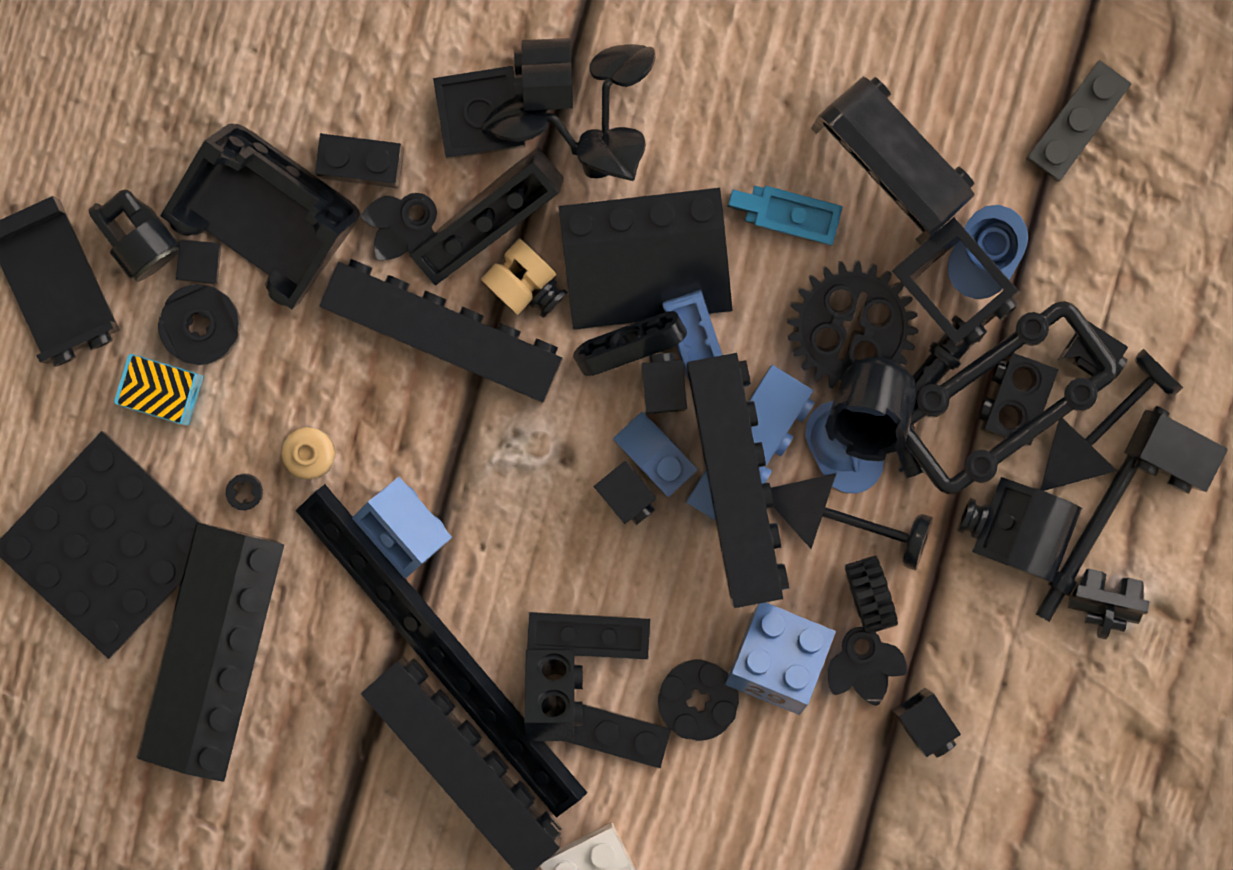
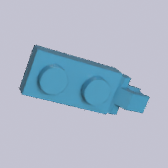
M766 185L764 188L754 186L752 194L733 189L727 205L729 208L747 212L745 221L753 223L754 226L828 246H833L843 209L841 205Z

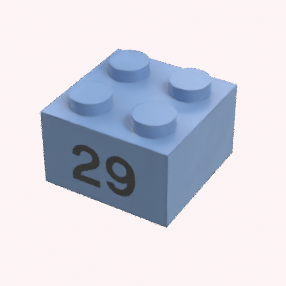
M760 603L751 615L725 685L800 715L809 704L836 631L769 603Z

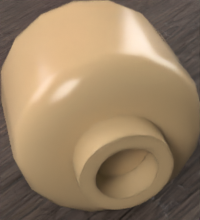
M304 427L296 429L288 435L283 443L281 456L283 464L289 473L297 478L312 480L321 478L331 470L335 463L336 449L334 442L327 433L320 429Z

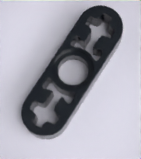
M664 312L585 341L574 351L573 358L583 375L594 376L678 345L686 337L687 329L677 312Z

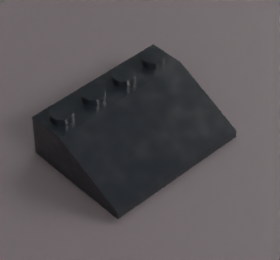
M720 187L558 206L573 330L636 323L664 313L663 302L698 290L702 291L709 314L733 311Z

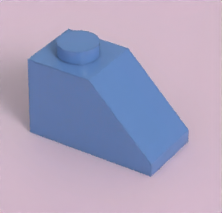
M643 412L638 414L613 438L667 497H670L698 470Z

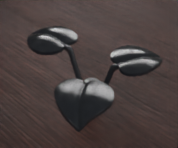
M617 45L604 49L592 59L590 63L591 76L596 80H605L602 84V131L598 129L585 131L581 134L580 141L576 142L555 114L549 113L550 110L524 111L523 99L515 100L514 97L500 104L489 114L482 125V134H491L506 141H526L542 134L546 130L548 123H552L570 146L572 154L577 155L587 177L598 179L610 175L634 181L639 162L645 152V137L640 131L628 127H616L609 130L610 88L613 83L622 87H628L644 79L654 65L656 58L655 50L653 47H646L645 45Z

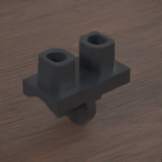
M1086 569L1078 586L1069 597L1068 608L1086 612L1085 623L1098 626L1097 637L1105 640L1108 638L1111 629L1125 632L1127 622L1139 624L1143 614L1146 615L1148 613L1150 601L1143 600L1144 582L1132 578H1122L1119 582L1118 592L1104 591L1107 574L1094 569Z

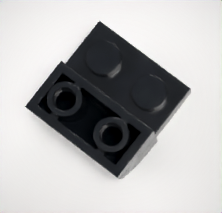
M1001 477L990 504L987 519L972 552L1054 583L1082 508L1048 492Z

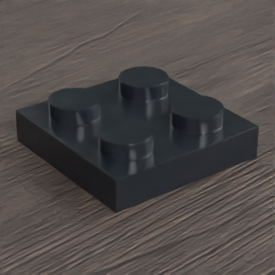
M513 66L433 78L446 159L526 147L525 141H506L491 134H482V125L489 114L500 104L515 97Z

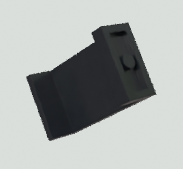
M51 196L0 220V265L41 352L36 355L39 362L45 364L52 362L54 367H58L75 359L74 351L89 345L90 350H95L112 342L111 334L120 331L60 199Z

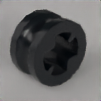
M552 279L529 303L530 307H538L540 309V316L543 319L568 294L565 289L559 290L556 287L557 281L555 279Z
M243 473L236 475L229 481L225 495L232 507L237 510L246 511L254 508L260 502L263 488L257 477ZM241 481V484L244 485L245 481H248L254 486L251 493L255 498L248 503L246 498L243 500V503L236 500L235 497L238 491L234 486L237 482Z
M970 498L962 513L957 531L961 533L966 530L970 531L971 537L977 539L987 519L990 505L978 506L976 500Z

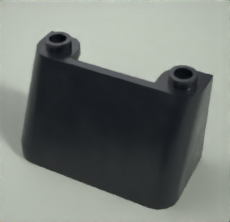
M231 123L204 140L160 217L168 221L171 228L181 235H198L206 230L268 274L269 277L265 282L269 297L277 304L287 306L292 310L304 298L351 232L361 214L356 205L253 131L242 125Z

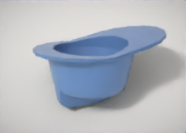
M1002 205L985 206L972 215L964 229L1010 280L1027 247V226L1022 217L1009 207ZM959 241L953 247L947 263L948 276L954 288L964 296L973 299L990 298L1001 292V286L967 247Z
M833 401L821 404L812 411L807 420L805 436L823 476L836 473L833 487L841 492L856 494L868 490L877 483L881 476L884 461H865L846 454L847 446L840 443L836 438L831 441L828 438L825 425Z

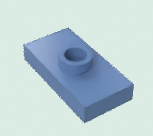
M701 290L663 302L664 311L677 312L687 329L686 337L676 345L680 358L683 360V367L687 378V362L723 355Z

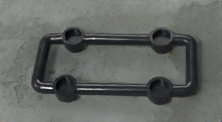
M1060 301L1052 304L1040 314L1028 312L1018 320L1014 333L942 385L929 384L919 391L905 446L940 492L955 494L973 482H988L995 476L999 463L1073 410L1086 411L1090 409L1097 400V393L1116 378L1118 364L1115 357L1074 304ZM1064 317L1102 369L1089 379L1076 378L1066 386L1063 398L991 450H976L972 452L966 459L965 468L952 478H949L912 426L925 416L935 418L944 414L948 409L951 397L1023 345L1036 346L1041 344L1048 335L1049 327Z

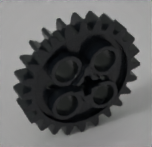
M855 260L852 271H847L844 263L838 261V273L832 274L826 266H823L824 279L820 281L813 275H810L808 277L813 288L810 291L801 287L797 289L804 300L802 303H790V307L799 312L796 317L787 318V324L797 327L798 331L790 333L787 337L789 341H800L801 344L792 353L794 357L806 354L807 358L803 361L801 367L803 370H807L815 366L816 370L813 376L815 381L820 380L826 374L829 376L828 386L833 389L838 380H842L846 370L858 361L854 358V348L863 341H868L875 345L873 357H884L904 365L908 363L901 352L902 349H915V346L906 338L907 335L918 333L919 330L916 327L908 325V321L916 318L918 314L916 311L905 310L904 308L913 301L910 295L898 296L904 287L903 283L900 281L891 286L888 284L892 275L890 271L887 270L880 277H877V265L874 263L869 266L866 272H862L859 260ZM836 290H846L851 295L850 305L841 311L832 309L829 305L831 294ZM861 292H866V300L858 315V322L863 327L861 331L854 330L852 332L846 356L840 360L838 359V353L847 335V330L842 323L844 320L851 321L853 319L859 295ZM876 303H884L889 309L888 318L879 324L870 322L867 317L869 308ZM832 328L837 332L838 337L835 345L830 348H821L816 344L815 338L821 329Z

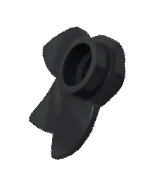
M410 193L402 199L383 196L370 203L364 209L361 219L369 225L378 228L374 240L376 258L378 260L394 259L407 251L410 254L434 233L432 226L437 217V209L432 199L422 193ZM414 205H419L424 210L423 216L418 220H413L409 216V210Z
M863 626L855 627L846 633L842 640V652L836 655L829 664V688L833 695H839L853 686L854 690L864 700L877 706L881 703L887 692L888 676L896 677L907 674L906 660L899 648L882 642L876 632L867 635ZM859 639H865L869 643V649L864 654H858L854 650V644Z

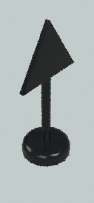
M1143 348L1137 354L1135 362L1148 377L1085 439L1064 418L1058 421L1040 490L1045 491L1116 472L1117 470L1092 445L1155 383L1166 394L1171 396L1179 393L1184 387Z
M836 473L771 488L774 508L811 550L822 517L906 543L902 558L903 565L906 568L917 570L929 536L933 520L932 516L918 515L912 524L910 533H905L827 508L826 504Z

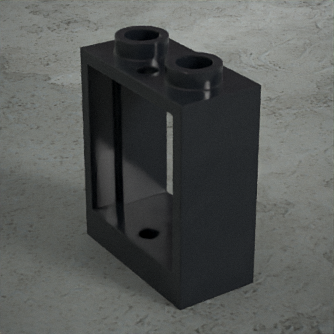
M955 217L892 270L958 348L964 343L968 347L974 345L988 332L984 328L987 323L996 316L999 320L1004 319L1019 305L1015 299L1021 295L1020 292ZM961 241L1001 286L1003 291L956 330L914 280Z

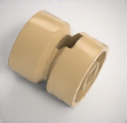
M518 239L504 254V264L495 263L480 279L517 315L533 300L532 291L534 289L541 291L557 275L521 239ZM524 269L526 273L520 281L515 275Z

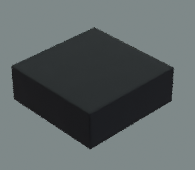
M180 239L176 280L218 284L222 244Z

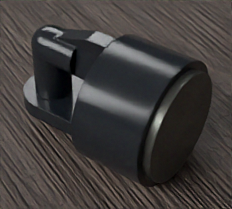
M121 190L104 205L95 203L88 210L94 223L113 246L110 254L130 281L135 280L139 282L146 279L170 262L179 252V243L154 210L137 199L129 190ZM123 212L136 228L127 235L115 221Z

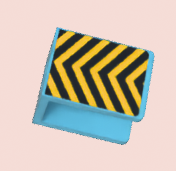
M129 354L114 403L178 424L189 425L204 375Z

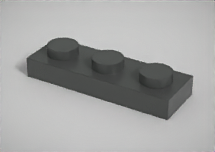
M1099 60L1026 159L1057 182L1061 181L1132 83Z

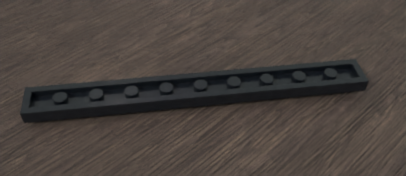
M326 484L317 489L295 510L556 818L579 802L588 793L544 741H525L524 717L411 584L352 519L353 516Z

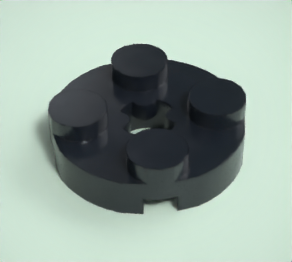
M193 284L182 287L169 296L162 309L161 317H159L158 331L164 347L170 354L185 363L209 365L226 357L238 343L241 322L238 309L229 296L214 287ZM195 314H199L203 319L209 318L210 325L206 327L207 333L203 336L199 332L191 333L189 330V326L194 323L193 316Z
M702 659L684 661L672 668L663 680L658 695L659 711L665 724L681 738L695 741L709 740L722 734L735 720L739 704L738 690L725 685L729 673L717 664ZM699 688L701 694L708 693L710 696V700L705 702V709L702 711H698L695 706L688 707L686 700L692 698L691 691Z

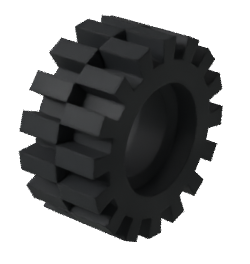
M877 556L846 564L847 580L865 633L868 635L897 626L898 619L895 606Z

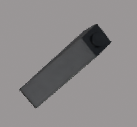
M537 147L504 172L410 253V257L436 286L559 194L563 176L540 148Z

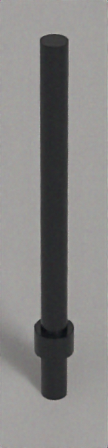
M1155 406L1153 412L1162 413L1166 416L1170 414L1159 406ZM1128 455L1126 456L1060 572L1058 571L1054 583H1048L1051 588L1035 614L1038 617L1050 622L1064 596H1070L1077 584L1074 580L1138 470L1134 467L1136 459Z

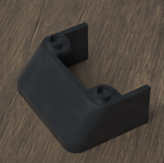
M863 76L817 116L811 129L816 134L823 127L828 130L922 231L915 239L921 245L975 196L971 189L975 183L961 167L958 166L954 170L889 101L888 97L891 93L878 78L874 77L869 80Z

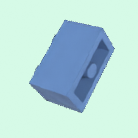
M400 477L369 500L352 517L405 579L452 538L441 520L427 509L418 498L417 493L407 486Z

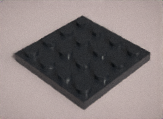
M101 431L0 538V558L103 655L110 659L181 584L196 522L201 521L105 431Z

